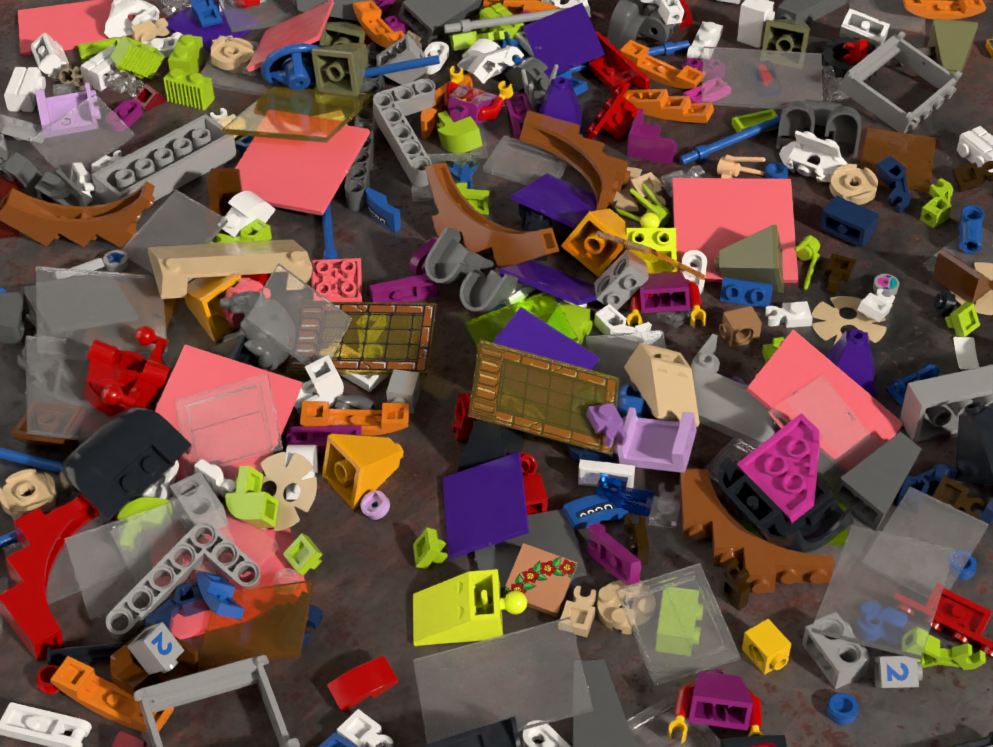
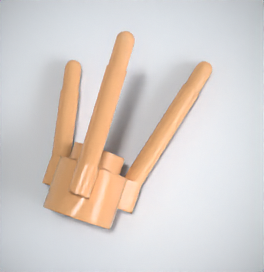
M726 155V157H721L718 163L717 174L722 175L721 178H732L733 176L737 177L739 171L764 176V171L742 167L737 162H764L765 158Z

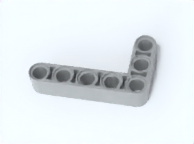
M419 79L376 93L373 97L374 119L411 183L417 187H424L429 184L425 167L432 165L405 116L429 109L434 105L435 83L430 79Z
M205 522L198 523L109 612L106 617L108 632L115 640H128L141 628L147 615L155 612L176 591L177 586L182 585L204 561L210 564L242 593H251L257 590L261 581L260 569L254 561L213 525ZM201 534H209L212 537L211 541L207 544H200L196 539ZM222 553H230L234 557L229 563H221L218 560L219 555ZM180 555H188L192 558L187 565L177 564L176 559ZM243 572H252L255 575L254 580L248 583L241 581L239 576ZM160 576H168L171 579L170 583L164 587L157 586L155 581ZM140 597H146L150 600L148 606L142 609L136 608L134 603ZM126 619L129 623L124 630L117 631L113 629L115 621Z

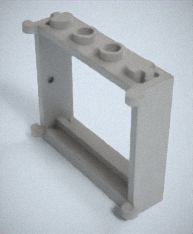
M903 31L898 35L894 34L845 74L839 87L842 92L902 135L909 129L914 130L922 118L924 120L927 119L934 108L937 110L946 98L950 99L957 90L955 85L958 79L963 74L957 71L953 75L902 38L906 35ZM894 57L939 90L913 112L906 113L863 81Z
M266 655L255 656L141 688L133 694L135 702L139 701L152 747H163L153 713L253 684L258 685L279 746L300 747V743L297 738L290 739L263 667V665L269 664Z

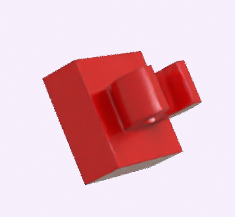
M859 39L854 43L849 42L845 44L843 49H848L850 54L843 56V60L850 61L849 65H857L868 56V40Z

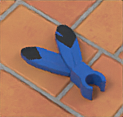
M473 157L469 159L463 169L455 162L446 161L451 175L458 179L459 183H467V188L473 189V181L470 180V177L479 167V158Z

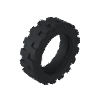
M836 38L832 42H827L826 46H823L820 69L824 71L826 77H831V80H838L842 83L845 74L855 65L840 63L835 58L850 54V51L843 49V46L849 42L854 43L859 38ZM868 44V55L876 49L873 44ZM875 71L863 82L865 83L867 80H872L874 78V75L876 76L877 71Z

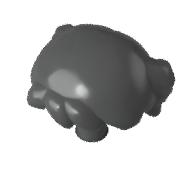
M251 290L220 300L219 304L221 307L231 310L233 313L245 315L240 323L239 331L227 335L224 334L222 343L239 335H245L248 341L244 343V347L254 355L259 356L258 365L269 371L277 369L287 360L294 345L295 331L290 317L281 306L274 301L265 299L262 293Z

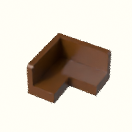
M211 168L207 182L210 198L206 216L209 236H216L219 233L231 236L218 225L232 208L228 202L235 195L243 192L240 170Z
M138 635L110 657L111 683L132 696L134 692L145 688L153 680L163 683L198 673V650L177 637L175 639L185 651L176 659L178 661L177 665L164 674L160 671L148 675L127 646Z

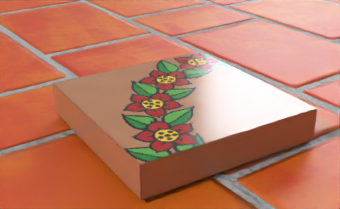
M523 543L503 590L502 597L505 598L511 591H520L527 598V607L557 617L576 571L577 562Z

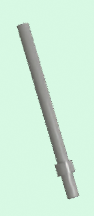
M567 8L474 21L469 19L460 20V23L444 25V32L461 31L462 33H467L473 29L537 21Z

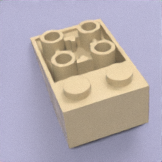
M639 343L624 368L629 374L631 382L640 391L642 399L651 408L653 416L659 420L681 422L683 412H692L695 415L696 427H698L700 422L693 375L687 361L680 352Z

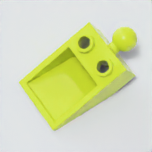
M646 213L641 217L640 225L642 228H626L628 244L625 246V251L629 250L645 261L648 274L664 271L677 272L676 228H658L660 220L654 213Z
M498 569L466 572L414 593V646L503 639L502 610L506 609L507 612L514 615L520 614L527 607V598L520 591H511L505 598H501Z

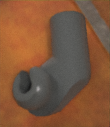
M340 395L335 404V409H349L350 406L359 410H375L376 402L360 395Z

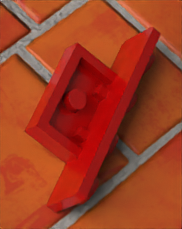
M597 31L596 35L605 55L590 62L589 70L612 92L618 86L622 88L627 82L637 90L649 89L650 79L648 75L638 69L633 61L626 58L621 50L614 47L606 37Z
M627 82L622 88L618 86L611 94L613 100L609 98L602 107L605 111L601 110L593 120L596 124L592 123L585 131L586 138L592 140L601 127H603L617 140H620L639 111L633 103L623 97L631 84Z
M939 585L936 586L925 608L898 595L894 596L893 602L898 606V612L910 618L917 615L925 619L924 624L938 632L943 628L953 633L952 638L962 644L972 642L980 646V650L985 652L986 656L993 658V642L982 637L993 611Z

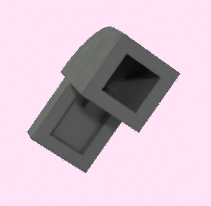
M528 57L504 74L518 92L524 88L521 70L525 69L528 85L532 83L534 91H540L542 95H545L549 78L544 71L548 67L541 60Z

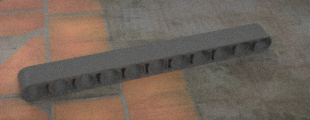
M375 42L370 43L367 46L368 64L366 68L377 67L376 56L387 48L381 47ZM384 75L363 78L359 93L354 127L369 129L370 134L351 165L348 174H346L344 185L346 207L351 211H360L366 208L365 189L370 188L379 127L373 116V97L376 93L384 91L386 80Z

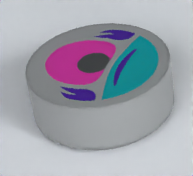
M880 274L874 279L873 290L876 293L878 289H883L882 295L885 297L896 295L899 281L893 275Z

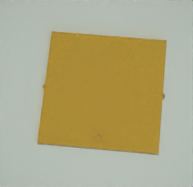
M272 87L223 128V134L327 143L373 100V94L359 93L358 96L323 93L314 89L292 90L287 87Z

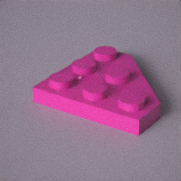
M801 413L737 463L739 471L743 475L747 474L782 510L783 515L791 523L814 506L821 442L820 430Z

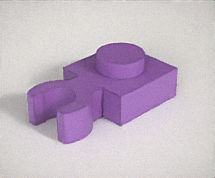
M614 404L588 407L586 415L596 434H605L604 443L606 446L612 447L614 438L618 439L621 445H625L627 433L622 429L624 422Z

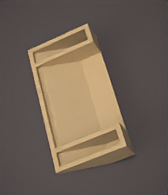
M293 239L148 247V254L161 299L186 298L188 278L228 276L231 274L279 273L285 291L309 290L313 268L307 251Z

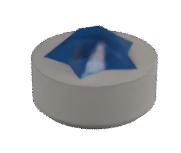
M121 250L110 251L103 257L105 269L112 273L121 272L129 265L127 254Z

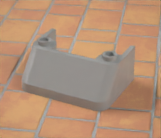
M712 334L694 357L691 364L699 422L757 448L786 424L745 389L748 386L717 373L720 365L719 359L715 356L718 335Z

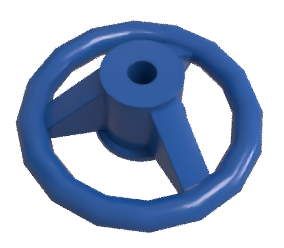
M301 43L278 48L270 53L262 62L261 75L267 83L275 87L290 88L292 90L305 89L316 77L314 66H309L308 60L301 57V52L312 54V49L320 47ZM291 54V58L283 62V70L269 72L270 66L276 60Z

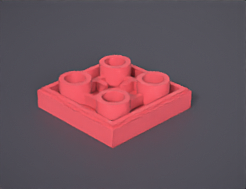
M361 258L311 260L313 267L311 274L312 303L362 304Z

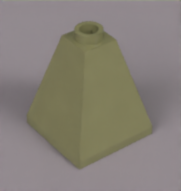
M792 19L767 20L760 62L802 71L810 32L808 25L805 22Z
M934 19L927 47L935 46L936 55L930 58L953 75L957 71L962 72L972 49L978 22Z
M329 22L325 25L319 45L326 47L345 43L364 44L365 31L361 25L348 22Z
M345 43L311 50L318 92L350 96L359 95L368 64L366 44Z
M771 225L719 250V257H715L716 272H721L722 278L727 277L773 284V292L784 293L783 253L777 225Z

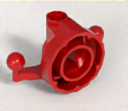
M141 326L135 332V340L138 344L142 346L155 344L148 360L136 352L120 351L118 347L97 339L93 341L86 359L90 363L83 391L87 401L95 409L112 417L121 410L132 406L145 407L150 410L155 409L160 392L165 388L172 368L166 366L162 359L169 340L155 335V331L149 326Z

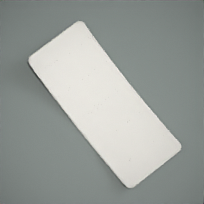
M954 337V347L959 368H980L974 338Z

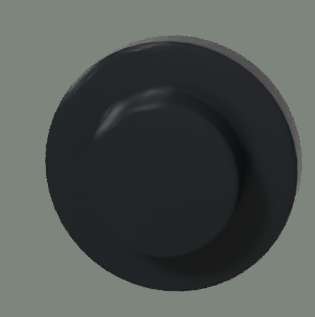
M942 290L940 294L936 295L934 307L937 309L938 314H950L953 311L956 302L955 295L951 294L949 290Z

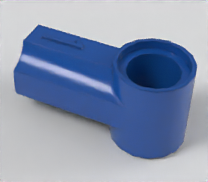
M975 205L963 208L958 226L959 249L964 254L973 255L981 250L984 211Z

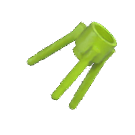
M642 184L641 187L655 204H651L631 188L629 190L630 193L648 208L646 213H654L658 216L660 220L658 228L664 227L671 216L669 209L663 206L645 184ZM616 208L620 215L640 222L641 217Z
M811 235L804 237L799 245L794 248L799 259L804 261L811 260L803 285L804 290L808 289L816 262L820 258V255L817 253L820 249V243Z

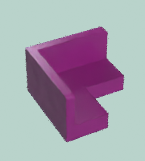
M639 108L629 132L627 156L672 165L678 144L674 143L672 139L659 137L661 126L643 123L644 109Z

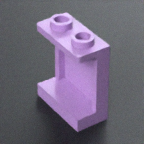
M89 82L85 83L86 91L46 98L44 89L35 91L41 126L46 139L99 130L97 121L102 120L99 107H94L98 100L96 91L90 89Z
M629 407L627 416L622 418L624 422L622 429L627 433L625 445H621L618 439L615 440L614 452L618 454L620 464L685 473L697 431L694 413L683 412L681 422L638 418L636 409Z

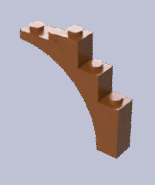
M528 110L519 140L553 153L578 170L594 190L597 200L596 210L607 209L608 204L613 205L616 192L621 191L622 184L627 185L631 173V171H627L628 161L607 156L605 152H602L604 143L582 137L583 135L578 134L581 125Z
M446 162L425 167L427 180L434 195V203L439 214L432 216L438 238L445 227L458 230L463 235V242L468 250L479 253L492 248L494 260L499 269L526 263L559 251L552 227L538 231H519L503 227L488 220L475 210L461 194Z
M146 181L135 192L122 199L94 206H66L49 203L30 197L12 188L0 203V221L46 247L53 239L57 241L61 235L85 247L90 240L95 241L99 235L122 248L128 241L132 242L138 232L136 225L144 209L148 210L155 200V197H153L155 186Z
M686 469L685 473L680 472L679 488L683 539H711L713 566H726L737 559L738 565H742L743 571L745 569L749 571V578L746 580L750 587L749 593H774L775 583H832L834 571L832 555L807 554L779 547L765 541L744 528L727 512L712 487L708 469Z

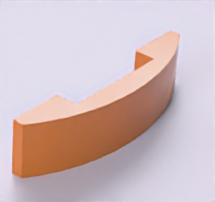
M372 0L353 3V9L360 25L366 34L379 46L388 48L406 36L402 31L394 32L381 19L382 10Z
M902 0L905 9L909 12L933 20L962 19L980 14L986 10L983 0Z
M629 40L620 49L623 55L630 61H633L636 67L643 73H646L650 79L670 87L692 89L706 75L688 65L680 70L649 56V48L633 40Z
M463 75V81L457 83L458 85L463 84L473 88L472 75ZM448 82L435 91L434 105L421 112V137L424 140L437 129L438 113L446 110L443 97Z
M302 401L300 424L303 426H362V436L382 435L408 427L409 403H383L382 410L330 409L329 402Z
M67 656L50 679L51 683L59 690L93 712L123 726L147 732L139 701L135 702L134 696L115 684L96 676L94 668ZM174 707L153 713L158 732L174 711Z

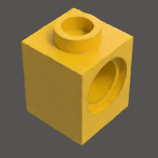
M769 619L744 632L742 651L764 675L774 669L779 670L787 664L791 643Z

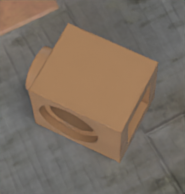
M749 306L723 312L722 324H720L719 330L722 338H726L732 348L758 342L760 340L762 322L753 307Z

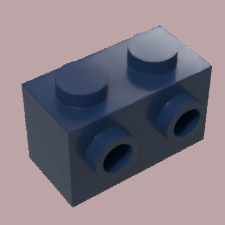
M836 196L822 210L819 229L862 248L876 233L880 214Z

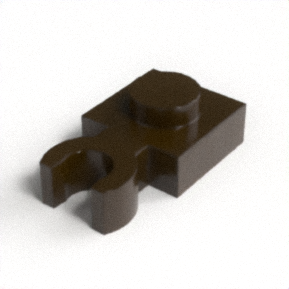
M987 161L979 168L976 162L953 168V176L960 192L981 187L984 184V180L993 181V172L988 171L993 169V161Z
M943 476L930 500L931 503L955 515L959 508L964 510L965 515L972 520H977L978 515L970 510V506L977 504L984 507L985 505L984 500L981 498L966 497L969 488Z
M735 559L726 565V572L722 573L719 592L739 611L748 605L750 587L746 580L749 578V571L745 569L740 572L738 560Z

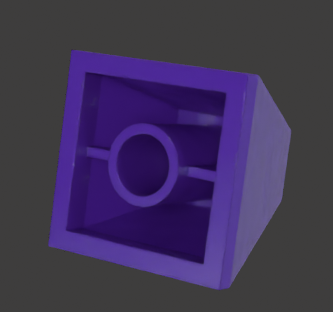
M564 77L551 79L538 113L581 125L578 134L582 135V110L570 79Z
M858 329L845 331L825 357L876 399L875 362L868 332Z

